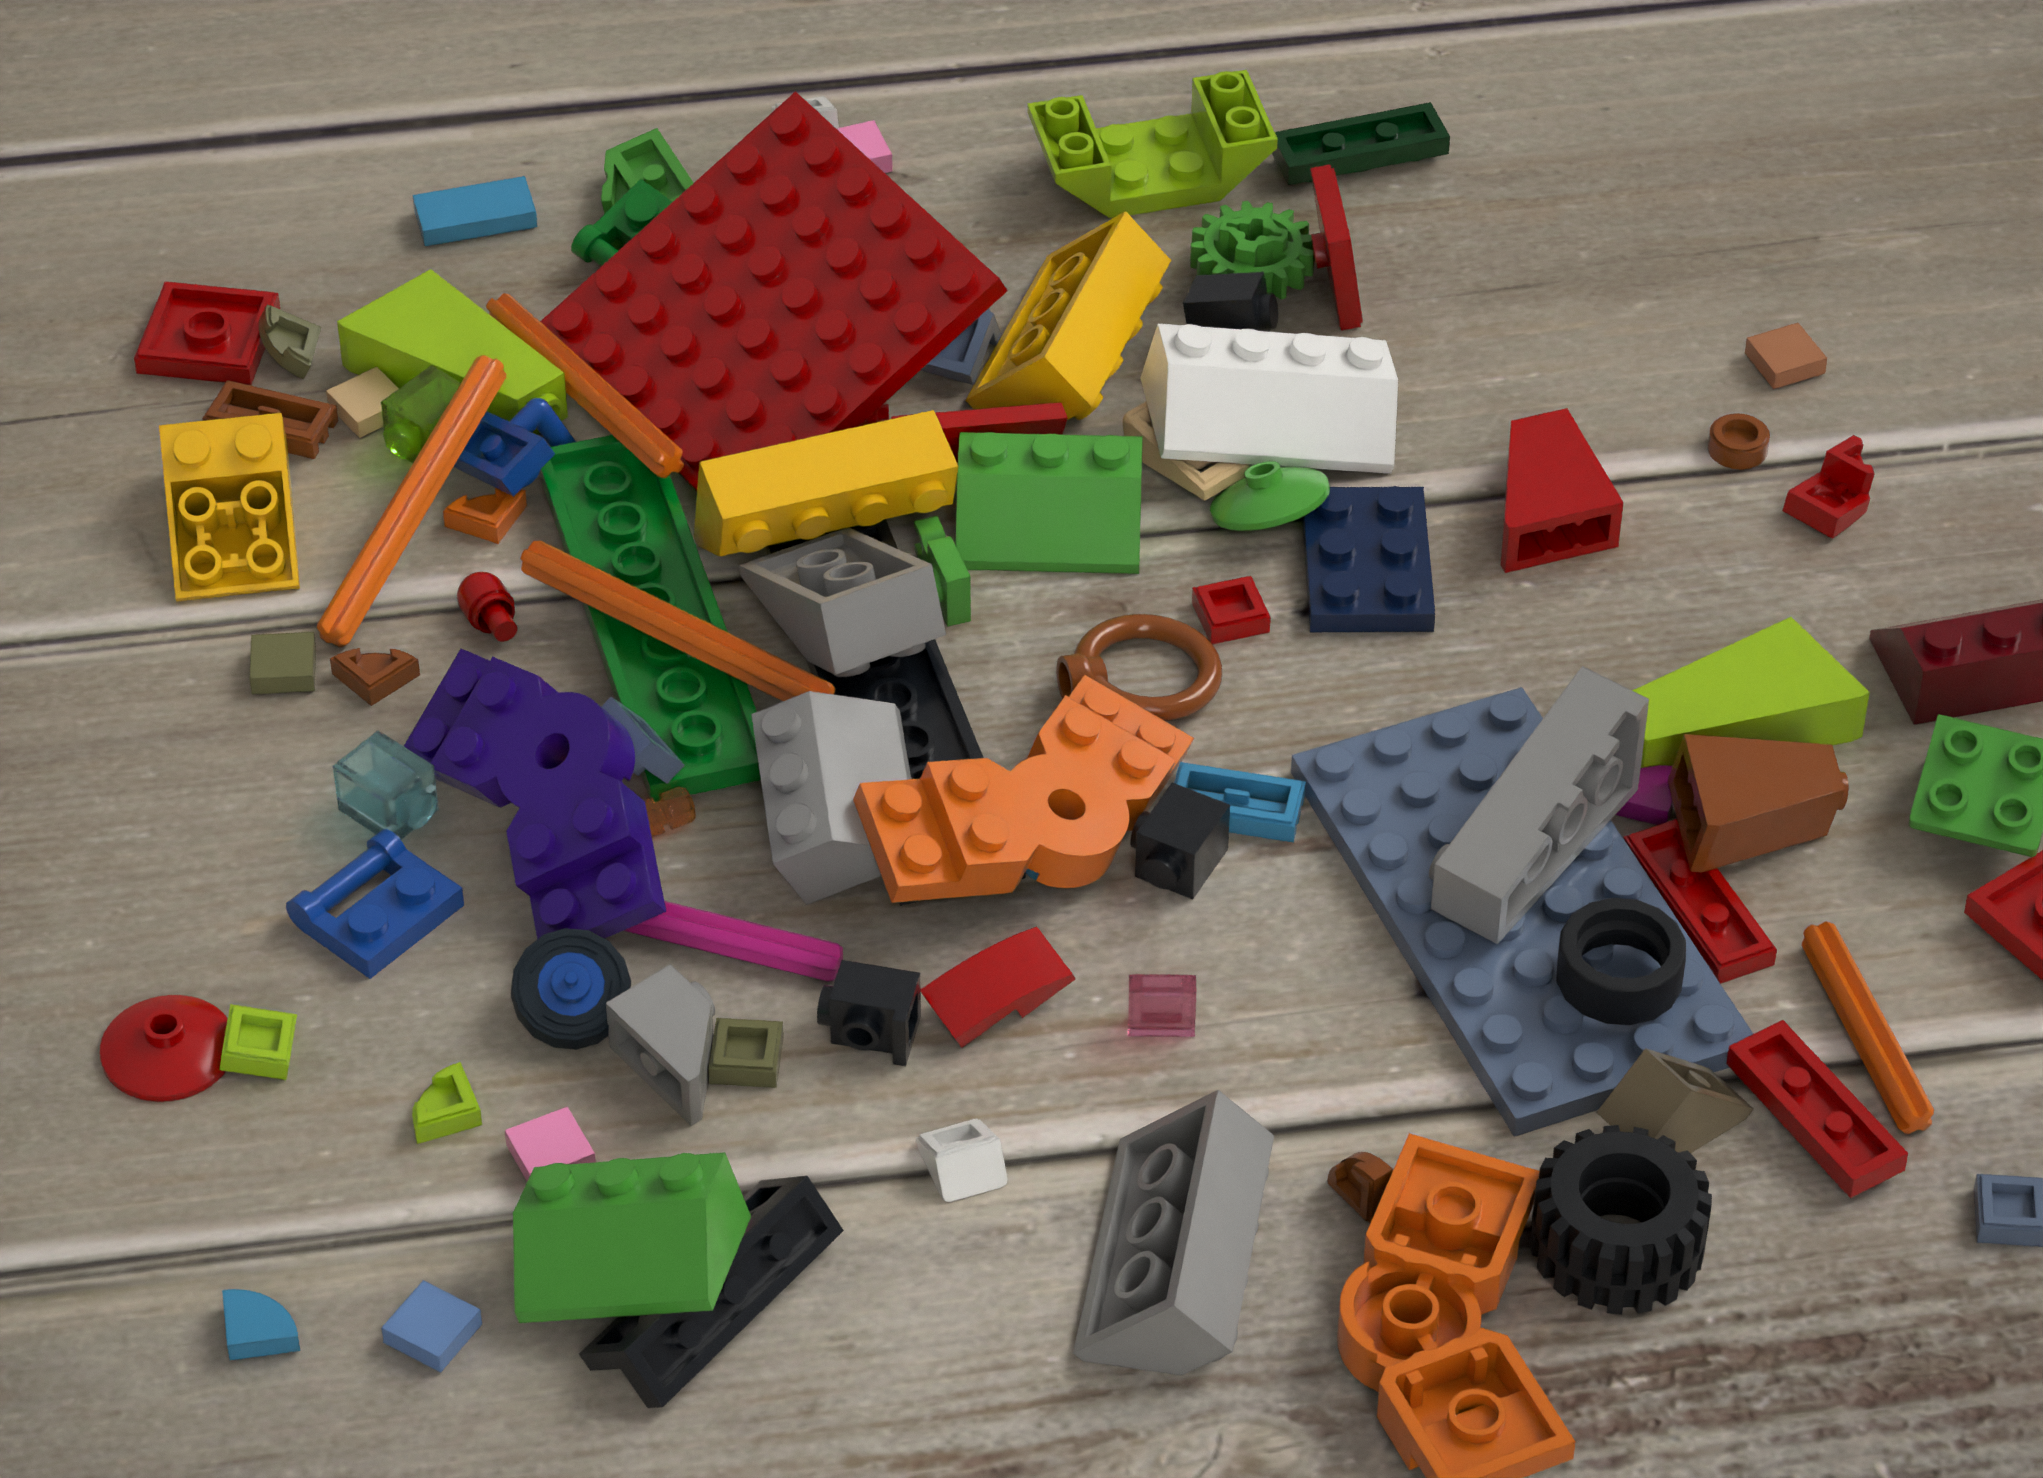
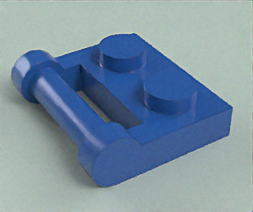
M383 829L367 841L366 851L312 892L307 890L301 891L286 903V910L292 922L301 931L371 979L464 906V897L461 886L408 851L394 832ZM382 870L391 875L337 918L328 913Z

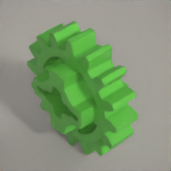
M1243 201L1239 211H1233L1227 205L1220 206L1219 218L1205 214L1202 217V227L1193 228L1190 246V267L1197 269V275L1264 272L1267 293H1273L1281 300L1285 299L1287 286L1301 290L1304 288L1305 276H1313L1315 257L1311 235H1309V223L1307 221L1293 223L1294 211L1291 209L1285 210L1280 214L1273 213V203L1270 202L1264 204L1262 208L1252 207L1249 201Z

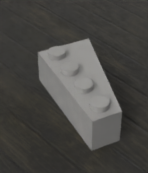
M1582 666L1452 842L1442 846L1435 855L1429 869V878L1433 880L1431 910L1498 944L1638 790L1649 699Z

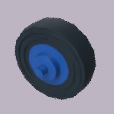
M565 928L544 934L524 950L513 969L511 999L518 1020L534 1038L554 1048L578 1050L598 1044L609 1036L606 1002L630 989L631 978L625 959L608 940L589 930Z

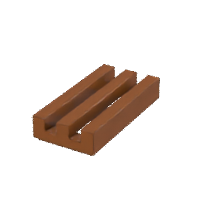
M228 380L202 418L203 421L282 413L288 453L315 459L319 453L318 443L324 444L328 439V427L334 428L339 421L337 405Z

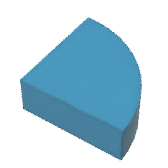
M241 1289L222 1290L229 1360L300 1351L295 1322L280 1303L254 1291Z

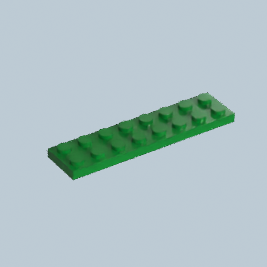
M613 435L550 447L555 455L540 469L539 478L565 553L728 632L671 476L669 475L667 478L658 477ZM583 603L615 699L643 718L684 764V767L668 783H665L646 769L641 773L651 803L761 780L752 714L756 713L757 710L746 683Z

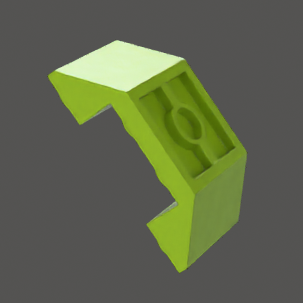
M1247 69L1233 72L1224 71L1214 75L1192 78L1190 114L1169 115L1158 119L1126 124H1111L1101 128L1095 127L1083 95L1056 97L1051 100L1027 103V113L1055 183L1110 219L1125 211L1129 215L1221 201L1277 149L1278 144L1276 134Z

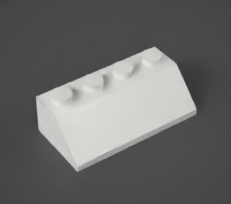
M1157 324L1140 379L1162 459L1252 465L1266 461H1275L1282 467L1391 474L1395 460L1398 377L1386 340H1375L1367 337L1321 336L1311 333L1267 332L1255 329L1213 328L1193 324Z

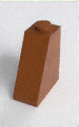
M1684 734L1667 780L1691 872L1709 871L1827 836L1836 811L1843 810L1846 805L1849 791L1847 775L1839 770L1833 745L1690 734Z

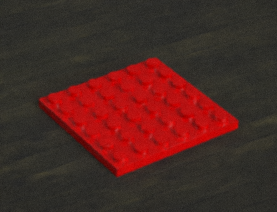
M795 91L540 322L682 449L683 453L680 460L684 463V466L678 474L697 492L699 463L701 461L859 427L1008 290L996 274Z

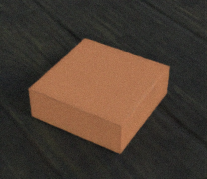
M1798 322L1747 337L1746 356L1773 389L1816 377L1826 372L1827 357Z

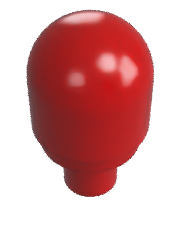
M475 572L465 577L458 587L457 602L470 624L483 633H492L496 640L500 642L512 639L518 630L513 620L515 615L514 599L497 576L488 572Z

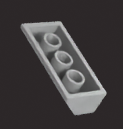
M1216 1090L1120 1139L1073 1354L1082 1361L1182 1376L1210 1362L1218 1361L1233 1352L1238 1335L1237 1327L1244 1290L1248 1283V1269L1254 1238L1259 1226L1258 1217L1264 1186L1269 1174L1268 1165L1274 1135L1221 1091Z

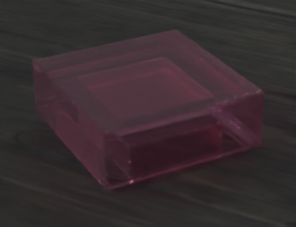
M1129 975L1128 1036L1195 1037L1196 975Z

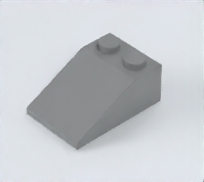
M849 527L739 565L743 580L806 660L835 676L849 677L861 674L870 668V662L889 655L904 657L919 653L925 648V642L946 635L932 564Z

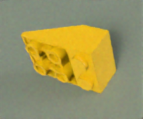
M282 413L159 425L176 601L299 589L292 488Z

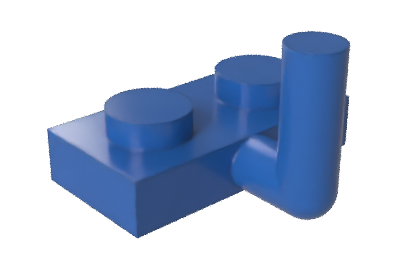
M533 398L510 421L486 411L455 463L454 468L509 495L515 496L522 488L531 484L538 477L540 469L555 455L550 447L577 441L547 401L542 398ZM537 428L543 437L532 432Z

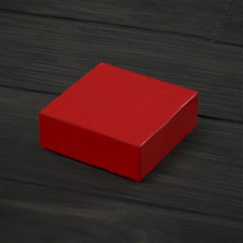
M1252 576L1192 588V605L1212 645L1270 632L1271 616Z

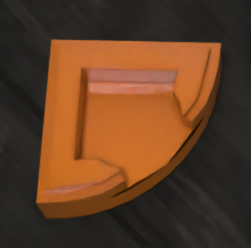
M495 488V494L483 495L468 500L467 495H464L453 501L443 511L444 526L499 544L527 507L526 490L521 489L515 496H512Z

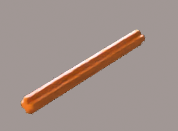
M504 293L497 300L491 298L487 302L486 309L490 311L489 315L563 371L566 393L660 478H667L672 471L679 473L684 466V463L680 460L683 453L682 449L510 294Z
M481 355L474 360L318 621L317 629L320 632V638L326 643L344 647L351 641L506 379V373L503 370L504 364L498 359H491Z
M541 540L533 541L528 549H524L520 559L523 561L521 570L524 574L781 701H786L808 691L834 695L835 687L830 682Z

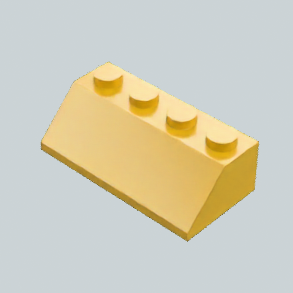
M1126 211L1047 255L965 401L973 409L1062 402L1068 417L1067 420L1072 417L1082 420L1090 415L1103 400V395L1100 391L1106 380L1123 363V357L1120 354L1126 343L1142 328L1143 321L1140 317L1146 306L1154 301L1162 291L1163 286L1160 281L1171 259Z
M934 410L701 461L699 463L693 537L697 546L721 557L738 552L752 553L769 545L796 539H814L826 532L857 525L871 526L884 519L910 513H929L942 506L953 504L958 464Z

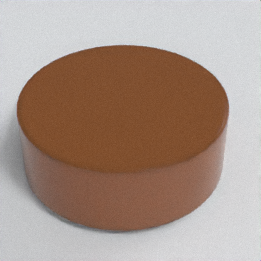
M1741 413L1724 415L1715 420L1710 427L1708 452L1714 461L1724 467L1739 470L1750 469L1760 465L1766 459L1770 432L1762 421L1753 416Z

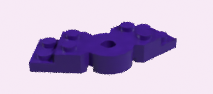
M460 648L397 758L418 772L499 808L510 803L519 808L506 832L515 883L519 889L530 896L537 939L544 934L565 928L589 930L606 939L666 912L645 801L622 783L623 778L630 781L635 766L634 744L627 729L594 700L583 694L557 692L536 674L493 656L491 660H488Z

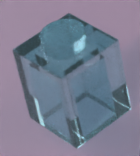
M379 730L333 765L339 811L374 834L379 833L383 829H388L402 840L413 830L427 824L433 814L439 810L434 765Z

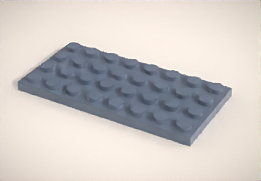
M1522 687L1292 755L1291 759L1292 776L1295 780L1306 781V799L1514 1137L1599 1110L1645 1048L1710 1068L1713 1072H1718L1730 1068L1726 1064L1729 1046L1753 1034L1611 820L1498 944L1431 910L1433 880L1429 878V869L1435 855L1442 846L1452 842L1543 719ZM1608 898L1637 899L1658 907L1676 921L1686 939V963L1682 991L1672 1008L1651 1021L1634 1025L1605 1024L1582 1015L1569 1004L1556 982L1560 932L1571 914L1591 902ZM1610 944L1593 948L1582 955L1583 960L1596 971L1612 977L1636 978L1649 975L1660 968L1659 963L1646 952L1626 945Z

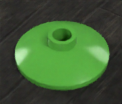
M1275 461L1261 462L1249 467L1244 473V478L1221 491L1212 501L1210 512L1213 521L1225 529L1252 531L1272 528L1297 520L1318 508L1329 496L1330 485L1326 475L1318 470L1304 467H1280V464Z

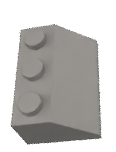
M808 691L753 713L752 721L774 866L806 905L880 877L881 873L853 798L860 783L911 779L901 715L898 707L894 703Z

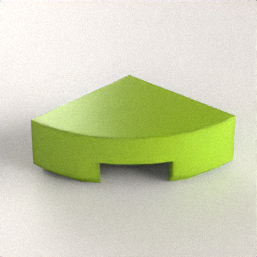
M461 1062L452 1064L437 1072L432 1077V1084L424 1091L418 1102H415L412 1118L417 1144L482 1125L481 1110Z

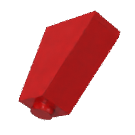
M1568 408L1512 420L1507 459L1500 564L1505 573L1619 547L1624 502Z

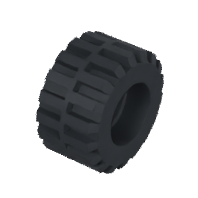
M1619 1125L1604 1126L1603 1133L1594 1134L1590 1129L1576 1133L1575 1144L1563 1140L1554 1147L1553 1158L1544 1159L1540 1167L1539 1179L1536 1180L1530 1248L1532 1256L1538 1257L1537 1269L1542 1277L1554 1278L1553 1289L1563 1297L1573 1293L1578 1296V1305L1591 1310L1595 1304L1607 1306V1313L1622 1315L1623 1308L1634 1307L1636 1313L1639 1314L1652 1311L1654 1301H1658L1664 1306L1677 1300L1679 1289L1688 1291L1695 1282L1696 1272L1701 1270L1704 1259L1712 1207V1194L1708 1193L1709 1180L1705 1171L1696 1170L1697 1160L1688 1150L1676 1152V1142L1664 1135L1657 1140L1648 1136V1129L1634 1127L1633 1132H1621ZM1622 1215L1638 1220L1641 1223H1615L1600 1216Z

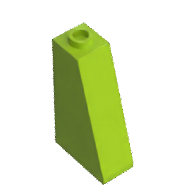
M432 269L337 321L343 367L357 375L378 367L406 396L444 411L474 360L481 355H485L491 359L501 361L504 364L503 370L506 373V379L488 407V412L510 421L531 399L542 398L547 401L561 421L568 418L564 372ZM537 428L532 432L536 435L540 434Z
M1788 617L1632 690L1649 699L1641 768L1658 765L1673 766L1684 734L1831 745L1852 742L1863 736L1870 692L1792 617Z

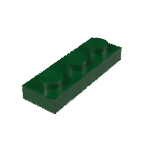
M1429 102L1275 132L1278 139L1277 149L1272 155L1287 184L1292 185L1312 182L1310 168L1330 164L1331 168H1334L1336 176L1447 155L1449 154L1450 135L1432 103Z

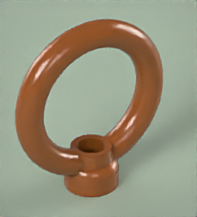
M1153 614L1123 615L1101 622L1081 638L1074 654L1060 656L1056 666L1057 683L1062 699L1065 695L1069 697L1082 677L1087 675L1164 721L1189 716L1206 706L1218 692L1223 676L1219 654L1202 633L1181 621ZM1130 639L1158 640L1174 645L1187 653L1196 664L1198 670L1197 678L1187 689L1172 695L1157 697L1136 695L1123 691L1108 682L1106 666L1100 655L1107 647L1121 641Z

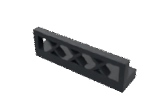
M806 1175L761 1180L744 1196L751 1219L713 1311L617 1317L579 1353L589 1370L621 1369L647 1408L664 1407L844 1231L809 1177Z

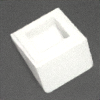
M972 1119L919 1134L920 1137H916L917 1147L939 1194L946 1202H953L998 1189L1007 1184L1008 1178L1000 1139L980 1119Z

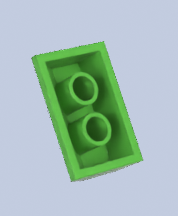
M960 432L957 473L956 548L967 570L1139 574L1142 436Z
M681 1153L671 1157L632 1160L617 1158L606 1162L567 1165L564 1163H553L547 1166L534 1167L513 1211L515 1315L519 1323L713 1311L751 1219L750 1212L726 1153L696 1155Z

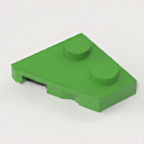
M658 128L606 150L604 171L607 180L602 185L601 195L604 214L640 179L672 202L694 183ZM616 239L611 245L619 250L625 244Z

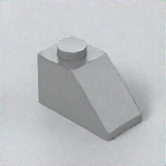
M669 964L606 1002L609 1047L692 1126L702 1120L714 1036L712 1017L715 1015V1006L709 993L700 983L696 981L690 983Z

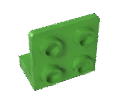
M1938 714L1911 809L1909 826L1916 830L2029 857L2036 856L2043 834V739Z

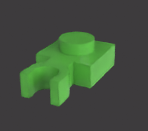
M938 516L914 521V528L920 539V543L914 544V550L919 559L932 564L942 616L947 627L970 622L971 577L952 537H946Z

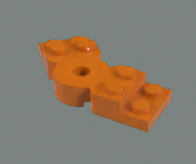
M1084 675L1070 696H1064L1041 728L1027 759L1018 763L1011 771L988 758L927 762L920 779L860 783L853 801L891 903L1013 893L1027 869L1039 873L1036 881L1044 885L1056 888H1076L1093 883L1105 874L1114 859L1126 831H1132L1141 813L1148 811L1179 766V763L1186 756L1194 738Z
M1409 1133L1366 1232L1363 1265L1351 1273L1341 1292L1337 1345L1341 1359L1356 1379L1367 1387L1379 1392L1377 1419L1407 1468L1412 1470L1420 1467L1426 1478H1524L1572 1460L1574 1458L1576 1441L1508 1335L1481 1328V1315L1497 1309L1517 1260L1519 1240L1534 1205L1536 1180L1539 1179V1171Z

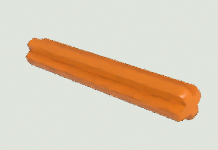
M1828 921L1818 926L1811 924L1804 930L1803 935L1805 938L1801 946L1898 1129L1906 1134L1913 1133L1916 1130H1926L1932 1125L1931 1117L1934 1114V1108L1837 927Z

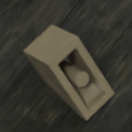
M1645 1048L1596 1113L1610 1126L1619 1125L1621 1132H1633L1634 1127L1648 1129L1649 1137L1658 1140L1664 1135L1675 1141L1676 1152L1688 1150L1692 1153L1746 1120L1754 1108L1710 1068Z

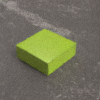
M230 1004L219 1070L287 1080L297 1014Z

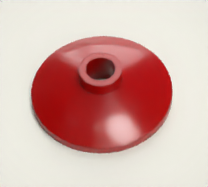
M164 995L140 1001L121 1012L105 1030L100 1044V1060L103 1071L117 1089L141 1100L166 1102L194 1096L211 1087L226 1072L219 1069L228 1018L213 1004L192 996Z

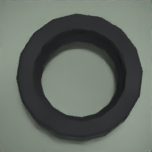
M1608 898L1591 902L1571 914L1560 932L1556 982L1565 1000L1582 1015L1605 1024L1634 1025L1651 1021L1671 1009L1682 991L1686 963V939L1677 922L1660 908L1637 899ZM1610 944L1626 945L1646 952L1659 963L1660 968L1649 975L1636 978L1612 977L1596 971L1583 960L1582 955L1593 948Z

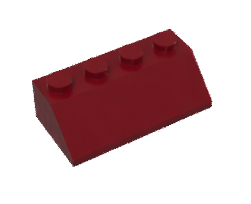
M2043 599L1870 631L1869 640L1914 725L1936 721L1938 714L1955 718L2043 701Z

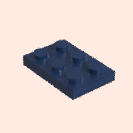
M1330 487L1327 499L1318 508L1302 517L1310 633L1434 632L1435 604L1424 487Z

